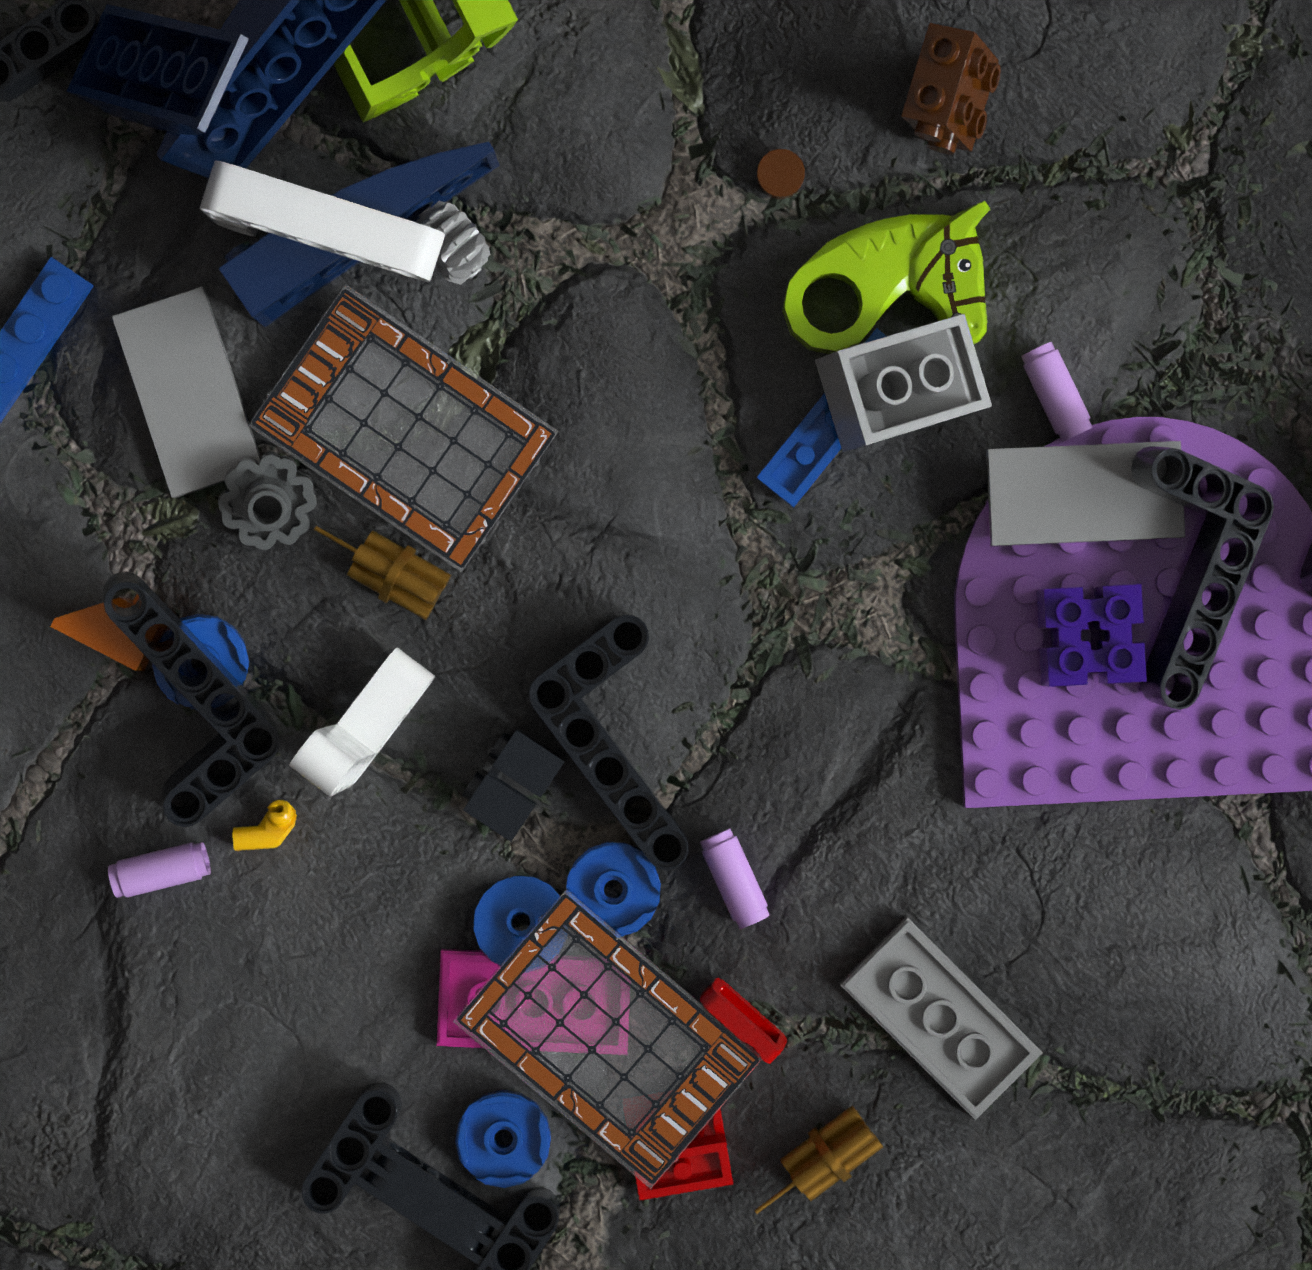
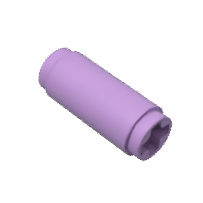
M1052 342L1022 355L1021 357L1025 364L1023 367L1055 434H1059L1062 442L1093 428L1089 421L1091 417L1058 349L1055 350Z
M726 829L700 841L703 848L702 854L733 921H736L739 929L753 925L770 916L766 908L768 904L738 838L733 835L731 829Z
M191 842L118 860L116 864L108 866L109 881L116 898L122 896L128 898L200 880L202 876L211 874L209 857L203 842L196 844Z

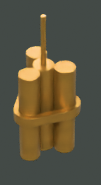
M318 526L314 528L315 531L355 553L352 559L354 562L347 576L379 593V600L385 603L391 600L424 620H427L441 592L451 578V574L415 555L416 549L407 545L406 548H403L373 530L365 543L356 549Z
M853 1105L820 1130L816 1127L808 1132L810 1136L808 1139L780 1159L783 1166L790 1173L793 1182L755 1209L756 1214L795 1185L810 1201L814 1200L840 1179L843 1182L852 1177L850 1174L852 1170L883 1148L881 1142L870 1130Z

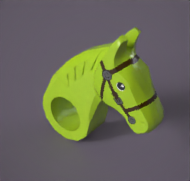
M982 201L953 216L909 214L886 218L860 226L827 242L797 271L787 285L782 312L790 335L809 351L831 354L856 346L873 328L890 305L903 293H909L915 300L929 309L938 321L965 314L973 344L978 343L987 332L983 257L975 227L990 211V207L986 201ZM834 278L842 280L852 287L858 297L859 312L857 320L853 326L843 332L830 334L819 331L808 322L804 315L802 305L804 292L809 285L819 279Z

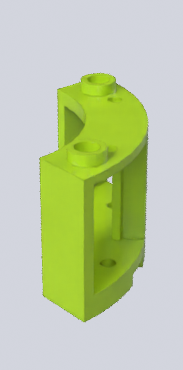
M399 0L427 56L372 86L351 45L345 49L334 63L362 122L375 118L419 96L418 91L425 88L433 76L437 75L439 80L444 82L474 62L472 56L480 51L479 48L482 47V43H484L486 48L496 45L518 21L509 1L452 0L464 24L451 37L433 0Z

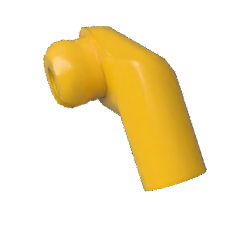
M285 800L273 801L267 807L268 812L258 826L233 827L234 850L270 849L280 846L295 826L296 810Z

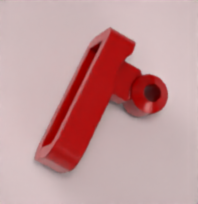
M715 978L703 991L700 1002L704 1008L739 1038V1042L758 1058L761 1057L764 1062L771 1064L784 1050L787 1043L786 1036L724 980Z

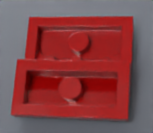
M669 1090V1092L660 1101V1105L673 1090ZM665 1091L647 1095L652 1100H658ZM644 1095L622 1098L627 1127L629 1129L634 1128L651 1109L652 1102ZM720 1107L654 1184L649 1183L634 1170L639 1200L733 1185ZM654 1108L651 1111V1113L645 1118V1120L639 1125V1127L636 1129V1133L651 1117V1115L657 1110V1108Z

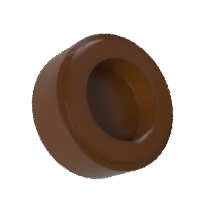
M776 149L768 152L759 162L757 169L759 187L766 195L775 199H786L796 194L801 188L805 177V168L802 160L794 152L786 149Z

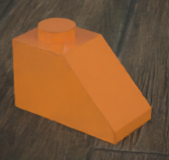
M136 594L134 600L119 597L112 601L118 607L128 608L136 604L139 600V595ZM104 602L56 617L50 626L135 671H144L149 662V659L109 618L105 612ZM154 624L149 627L145 636L150 641L157 642L163 631L167 628V625Z

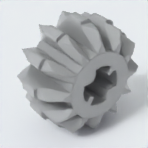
M439 200L432 207H427L418 215L419 218L415 221L416 223L431 227L445 234L434 268L435 272L440 273L446 281L461 285L468 278L472 279L482 270L481 267L488 261L490 250L485 243V237L479 233L476 224L467 218L465 212H460L454 204Z

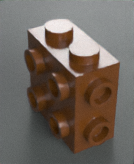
M929 23L901 117L915 129L914 135L928 142L927 147L931 150L948 155H954L956 149L972 152L975 139L981 138L986 127L987 113L984 109L989 92L993 93L996 90L1000 80L1001 68L998 64L999 60L975 32Z

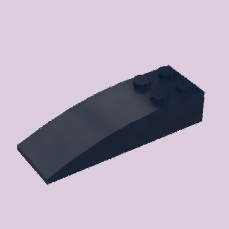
M239 0L224 22L221 30L242 34L249 38L206 133L201 135H183L166 132L157 152L159 159L206 178L210 177L214 161L226 162L246 169L386 0Z
M107 4L67 92L117 118L171 133L201 135L207 131L249 38L230 31Z
M489 142L436 153L387 169L343 188L330 196L415 222L419 218L418 215L427 207H432L439 200L448 202L497 168L499 163L495 150ZM266 232L268 235L252 246L249 241H246L228 252L224 257L227 263L221 266L219 270L250 315L261 325L267 327L360 261Z

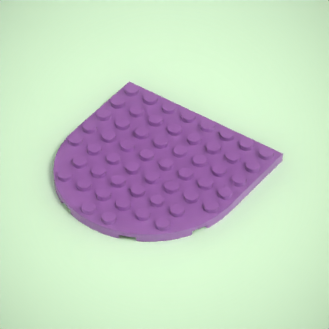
M1164 417L1115 419L1092 425L1093 428L1064 442L1059 438L1044 446L1181 441L1182 451L1265 488L1273 498L1274 510L1200 695L1190 707L1179 710L1159 705L1146 699L1141 691L1140 682L1099 683L1098 672L1088 673V685L1041 686L1039 648L1051 647L1050 628H1038L1036 590L1083 587L1084 599H1094V587L1142 584L1144 623L1132 624V643H1145V658L1147 662L1206 516L1184 507V538L990 546L989 504L987 500L976 518L958 566L954 592V628L963 807L979 808L1312 791V597L1305 592L1300 579L1301 568L1312 543V512L1294 485L1271 462L1239 440L1213 428L1184 420ZM1205 477L1198 484L1200 498L1204 496L1207 490ZM1245 495L1239 502V513L1241 516L1247 509ZM1227 540L1221 546L1220 555L1222 560H1225L1229 553V543ZM1209 585L1202 594L1204 605L1208 603L1211 597ZM1089 622V630L1081 631L1082 641L1090 642L1091 649L1097 646L1096 641L1101 639V632L1095 629L1093 622ZM1191 630L1184 637L1185 650L1191 646L1193 641ZM1173 675L1166 682L1165 690L1167 695L1174 689L1175 678Z

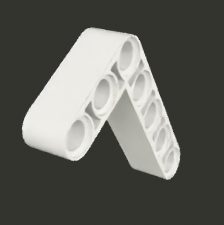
M214 161L199 208L217 225L238 233L256 237L259 229L425 282L431 281L445 237L444 233L431 227L221 161Z
M398 647L395 648L340 721L335 725L315 730L299 749L289 766L329 797L351 787L435 678V675Z

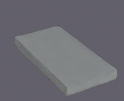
M203 286L112 316L172 498L175 499L225 482L227 471L236 466L238 461L245 456L254 458L258 462L260 461L261 456L206 290Z
M1181 441L986 450L990 546L1184 538V506L1142 488L1135 482L1131 471L1132 461L1141 449L1157 446L1181 450ZM1163 458L1159 461L1156 470L1160 480L1166 474L1167 469Z
M907 916L840 982V985L975 1120L1043 1053Z

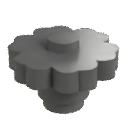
M268 451L262 455L259 462L254 458L245 456L238 461L236 466L227 471L225 483L228 489L220 494L218 505L222 512L223 524L228 528H239V539L244 545H255L258 549L268 550L275 544L276 539L285 545H291L296 542L299 535L308 531L310 519L307 513L317 505V497L313 490L311 476L305 473H296V462L292 457L280 456L276 452Z

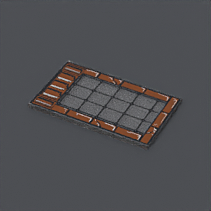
M347 284L342 288L327 312L322 314L318 325L273 390L268 392L266 400L248 424L250 428L461 573L479 546L486 542V536L530 472L539 465L541 456L559 432Z
M565 889L547 912L538 918L535 926L486 983L475 991L474 997L453 1020L457 1026L650 1189L669 1167L678 1161L681 1153L735 1090L741 1087V1083L762 1060L759 1053L752 1046L737 1038L709 1013L698 1000L567 889Z

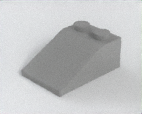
M965 314L846 348L815 360L843 452L992 407Z

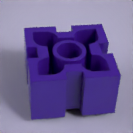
M1142 584L1094 587V599H1084L1083 587L1036 590L1038 628H1050L1051 647L1039 648L1041 686L1088 685L1089 672H1098L1099 683L1147 682L1145 643H1132V624L1144 623ZM1089 622H1093L1095 629L1101 632V639L1096 641L1097 646L1091 649L1090 642L1082 641L1081 631L1089 630Z

